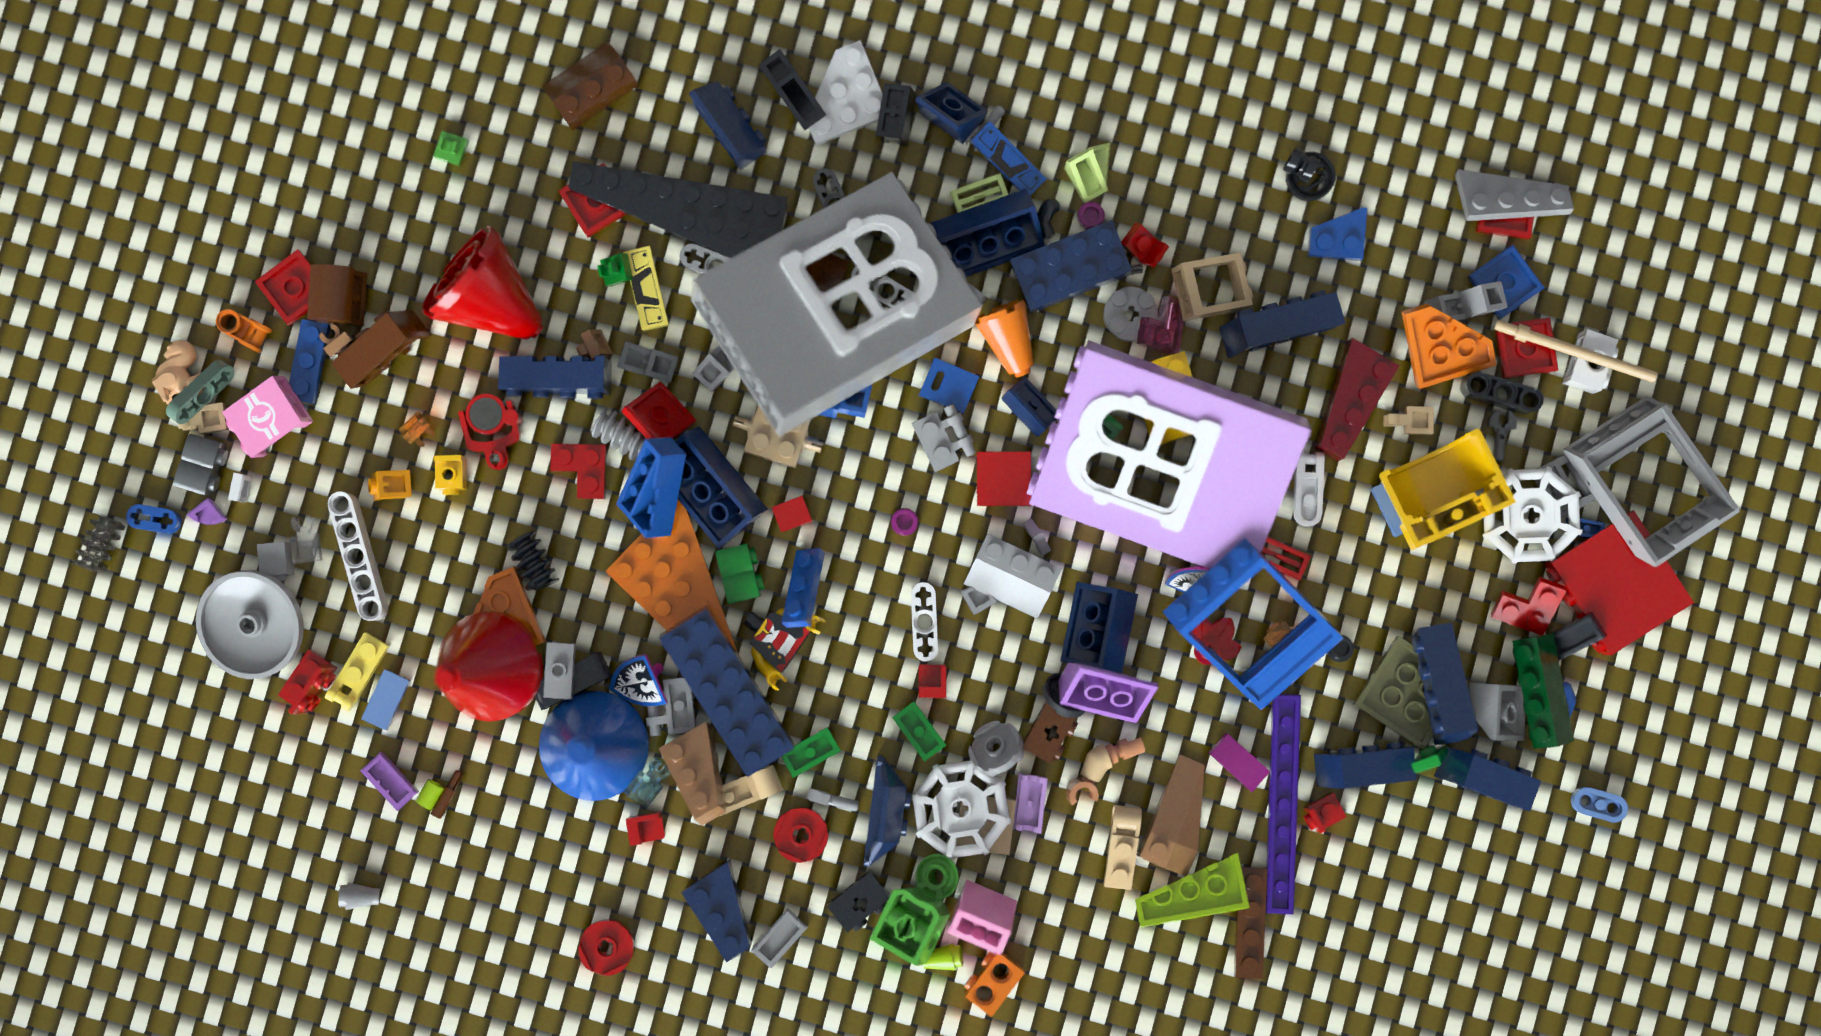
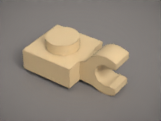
M225 403L205 405L187 423L178 424V428L191 430L198 427L199 433L202 435L229 430L226 418L222 413L226 410Z
M1406 406L1404 407V414L1384 415L1383 426H1404V434L1432 435L1434 434V407Z

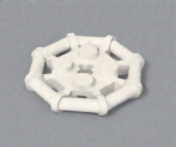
M1549 466L1540 469L1512 470L1510 468L1506 470L1507 473L1504 475L1508 486L1512 484L1516 490L1513 494L1516 503L1503 509V525L1495 527V513L1484 518V533L1482 534L1484 539H1488L1511 559V563L1517 564V562H1552L1556 560V557L1583 531L1580 529V492L1575 491ZM1540 479L1539 488H1522L1519 480ZM1548 483L1564 496L1558 500L1553 498L1545 491ZM1568 504L1569 524L1561 522L1560 506ZM1528 508H1534V511L1540 514L1539 517L1535 518L1534 523H1529V520L1523 517L1524 513L1528 512ZM1558 528L1566 531L1551 547L1547 541ZM1507 530L1518 540L1515 548L1499 534ZM1524 543H1542L1544 550L1523 551Z
M971 759L970 761L933 765V769L916 793L911 795L917 825V833L915 834L950 860L963 856L989 854L990 848L1006 826L1011 824L1012 820L1009 819L1005 781H1001L995 776L990 777L985 772L980 771ZM965 772V780L948 782L946 775ZM973 775H976L990 787L983 792L971 783ZM939 780L943 787L934 799L926 797ZM994 793L998 815L989 813L987 797ZM959 801H962L963 805L968 806V811L964 813V817H960L959 813H954L953 808L958 806ZM925 804L932 805L934 822L927 824ZM989 819L996 822L983 839L978 832L985 825L986 821ZM939 827L950 835L948 844L932 833V831ZM973 836L976 842L975 844L956 846L957 838Z

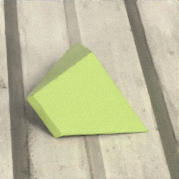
M1110 142L1089 147L1066 161L1064 170L1084 203L1108 191L1106 184Z

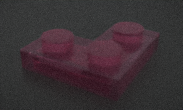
M1162 296L1158 320L1151 317H1141L1137 344L1168 355L1179 353L1184 321L1178 299L1171 296Z

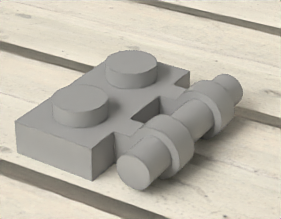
M954 404L944 407L948 417L944 420H940L935 411L911 423L934 472L958 462L959 458L955 451L963 448L966 457L976 453L972 444L974 440L971 434H967L962 423L964 419L961 412H957ZM949 426L953 427L958 440L952 443L945 431V428Z
M684 678L663 680V692L668 701L665 704L666 715L659 716L658 706H647L648 717H646V726L650 728V736L661 735L660 724H667L668 735L687 733L696 727L693 691Z

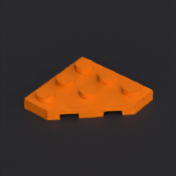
M1429 304L1401 311L1417 388L1422 389L1496 366L1493 342L1483 334Z
M513 566L489 576L484 586V592L473 614L493 611L510 615L529 629L534 636L532 640L535 646L545 643V637L516 567Z

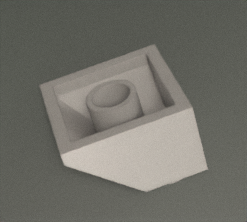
M1470 683L1469 694L1476 721L1491 740L1524 741L1525 711L1523 709L1524 699L1521 687Z

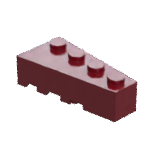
M1351 338L1345 344L1334 387L1329 397L1326 414H1324L1314 447L1337 462L1346 457L1399 368L1398 364L1354 338Z

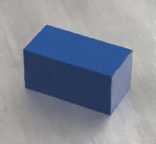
M1580 519V529L1583 531L1577 537L1588 539L1604 529L1605 523Z

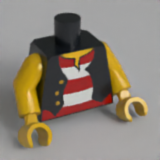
M781 608L776 613L771 611L765 620L752 611L743 623L744 626L756 633L750 641L752 645L751 655L756 667L767 679V683L776 691L779 690L776 687L777 680L782 679L787 682V678L782 673L786 670L810 633H821L816 630L815 626L819 621L825 623L826 621L823 618L812 615L810 626L786 628L781 623L784 608Z

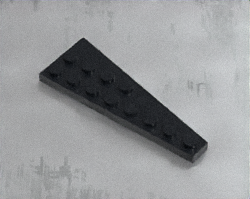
M575 161L572 164L569 190L606 204L617 209V211L629 214L645 223L657 226L666 232L729 258H733L782 232L787 197Z

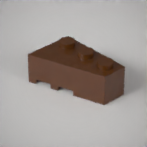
M413 310L384 311L375 317V323L370 328L363 329L355 336L357 340L354 343L346 345L337 352L338 357L331 364L350 389L366 386L391 367L389 363L401 352L403 355H406L412 351L409 345L417 339L423 338L426 340L432 335Z

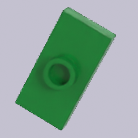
M1446 744L1437 747L1432 745L1419 750L1418 756L1411 763L1414 772L1420 773L1440 766L1449 753Z

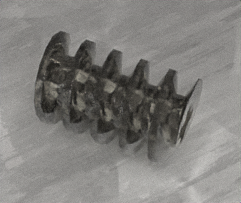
M94 512L99 517V519H89V523L95 527L94 530L85 529L84 531L90 536V540H80V543L86 549L76 550V553L82 558L81 560H72L71 563L93 572H99L98 570L105 571L108 569V566L102 560H112L113 556L107 550H116L117 546L111 540L121 539V536L115 530H124L125 525L114 518Z

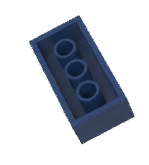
M1113 220L1010 259L1011 268L1029 314L1130 276L1132 272Z

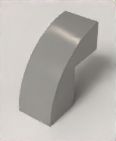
M1501 281L1481 284L1459 293L1437 296L1424 301L1425 304L1435 307L1458 321L1478 317L1508 307Z

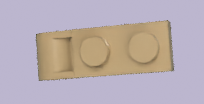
M774 765L760 769L749 777L743 776L722 785L726 807L724 814L783 791L784 789Z
M1113 806L1104 887L1132 889L1141 827V808Z

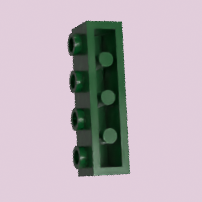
M1553 633L1513 640V657L1517 663L1518 683L1522 689L1523 709L1527 714L1528 734L1532 741L1533 749L1558 747L1573 742L1574 736Z

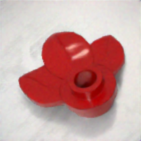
M1206 618L1192 630L1206 646L1211 647L1225 661L1235 658L1242 648L1239 643L1232 640L1235 626L1231 618H1222L1213 624ZM1194 647L1195 658L1201 664L1212 665V663Z

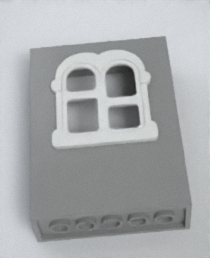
M892 172L693 279L692 303L778 436L808 421L968 330L975 324L982 307L979 294L975 290L970 289L966 283L967 280L964 272L959 267L956 268L951 260L949 250L946 246H941L936 238L935 229L930 223L925 222L921 216L922 213L919 205L915 201L910 200L906 194L907 190L904 183L900 179H896ZM881 230L892 237L894 252L888 259L872 266L867 262L855 244V239L869 231ZM838 248H844L859 269V274L832 290L821 293L807 274L805 267ZM897 267L911 269L919 279L918 291L912 297L888 310L883 309L870 291L868 283ZM855 291L861 296L872 313V319L847 331L834 315L830 304Z

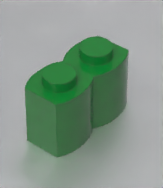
M747 543L715 551L728 604L760 597V591L765 590L762 575H756L754 564L758 563L755 548H749Z

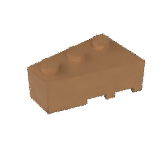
M707 721L658 748L694 820L701 825L726 812L722 779L720 778L718 766L719 759L714 739L715 731Z

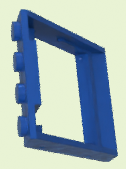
M1246 538L1163 611L1178 632L1260 710L1264 709L1344 639L1330 621ZM1264 567L1309 615L1244 673L1239 675L1213 649L1207 647L1192 630Z

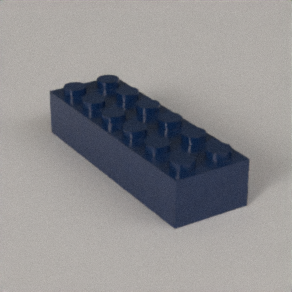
M707 605L660 634L659 640L747 777L794 749L792 738Z

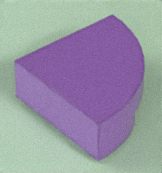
M210 497L187 514L194 521L207 525L219 524L228 519Z

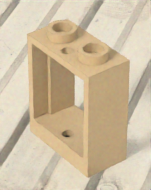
M1241 253L1184 262L1171 269L1183 321L1242 311L1253 305V293L1250 286H1248L1246 278L1247 268L1244 260H1242ZM1227 264L1235 302L1202 308L1194 270Z

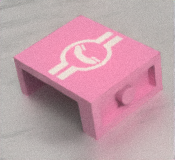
M271 376L222 412L226 418L228 428L237 435L241 442L242 450L251 458L266 456L267 452L265 449L294 428L306 427L313 422L285 376Z

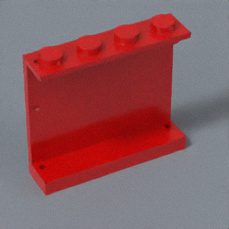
M1634 510L1627 511L1626 514L1644 539L1649 537V532ZM1613 523L1556 560L1544 563L1549 580L1566 587V593L1562 600L1568 607L1573 608L1577 614L1575 619L1577 620L1593 612L1606 632L1607 636L1604 639L1592 644L1593 648L1599 654L1602 653V655L1615 654L1694 603L1667 560L1654 567L1636 557Z

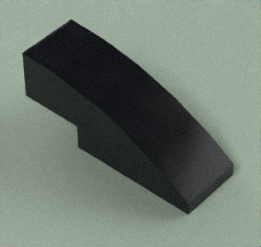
M781 49L758 64L805 131L826 116L824 110Z

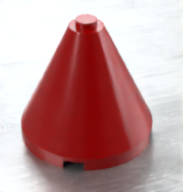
M488 225L486 228L489 232L480 229L443 269L445 274L438 285L434 283L426 295L421 312L433 320L525 340L530 337L534 339L543 329V325H541L542 317L499 232Z
M480 612L459 620L446 633L438 652L435 681L452 705L463 714L481 721H499L521 712L534 699L542 680L541 653H537L532 640L534 636L519 620L500 612Z

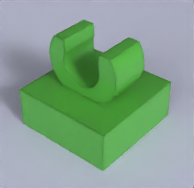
M441 131L433 156L436 159L461 166L469 140Z

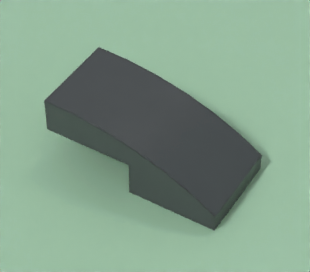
M625 341L617 368L671 383L678 357Z

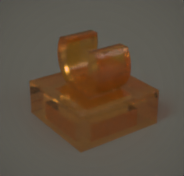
M419 411L399 429L402 436L410 444L415 440L416 444L420 447L425 445L420 439L422 433L426 432L432 437L435 436L428 420Z

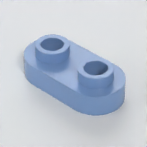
M1579 787L1571 796V805L1574 810L1584 815L1609 822H1619L1628 813L1626 801L1621 796L1589 787ZM1584 795L1588 798L1586 805L1581 804V798ZM1613 803L1614 810L1613 812L1609 813L1607 810L1608 804Z

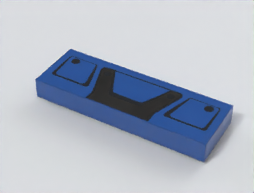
M990 121L970 141L1018 191L1026 189L1031 196L1046 180L1037 168Z

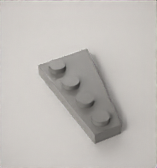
M1460 169L1455 174L1466 221L1569 215L1574 209L1567 185Z

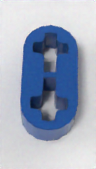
M137 504L131 506L126 514L128 524L136 529L170 534L176 532L182 524L180 514L171 509ZM142 511V514L151 516L150 521L141 520L139 524V520L135 519V515ZM168 514L169 518L173 519L172 525L169 524L167 527L166 524L157 522L158 517L167 518Z

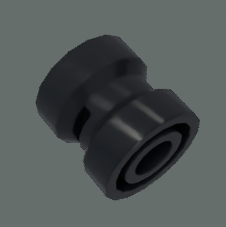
M1296 146L1286 161L1283 171L1288 174L1294 173L1298 175L1299 180L1307 183L1318 167L1320 159L1315 156H1307L1304 150Z

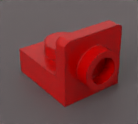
M1137 222L1134 223L1121 241L1123 248L1139 263L1152 268L1162 260L1169 248L1165 242L1157 240L1142 224Z
M1333 792L1303 807L1306 812L1303 818L1311 831L1315 829L1320 834L1325 832L1327 827L1347 817Z

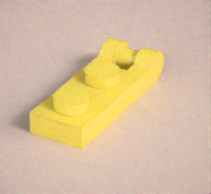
M364 632L335 682L327 691L325 698L331 702L336 701L342 705L341 708L350 712L390 646L371 634ZM344 685L352 689L349 695L341 692Z

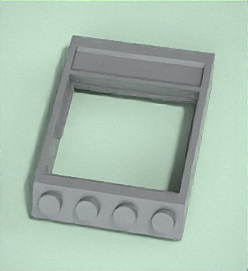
M1648 396L1563 449L1570 463L1635 556L1654 567H1657L1740 512L1735 501L1667 405ZM1664 431L1710 497L1644 539L1598 473Z

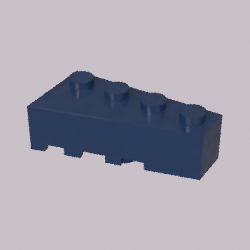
M499 356L498 389L506 392L508 397H522L523 392L533 393V397L549 398V393H560V398L572 399L576 398V394H587L589 399H603L604 395H611L612 362L605 356H595V361L584 356H572L570 361H565V358L558 356H545L543 360H537V357Z

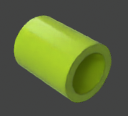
M427 779L415 802L426 809L432 810L444 787L431 779Z

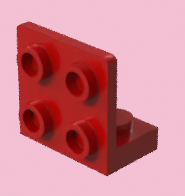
M307 650L278 694L279 697L292 705L288 712L292 715L308 713V711L312 712L321 701L319 695L323 689L329 688L336 678L334 673L338 667L313 650Z

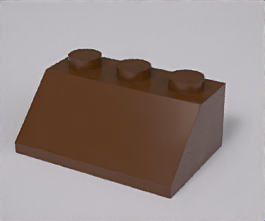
M608 41L542 85V88L572 131L638 87L635 77Z

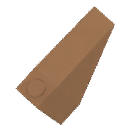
M1181 754L1178 755L1137 851V855L1140 858L1178 874L1188 875L1198 852L1205 765Z

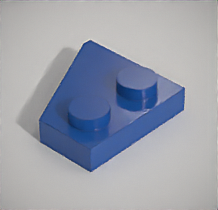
M1360 208L1312 227L1309 231L1308 256L1362 261L1364 257L1367 208Z

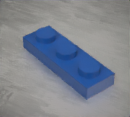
M304 319L301 320L289 383L301 402L316 404L326 354L323 348L327 346V343L320 339L319 334L324 333L329 338L331 325Z
M820 548L796 550L781 622L786 628L811 625L825 555Z

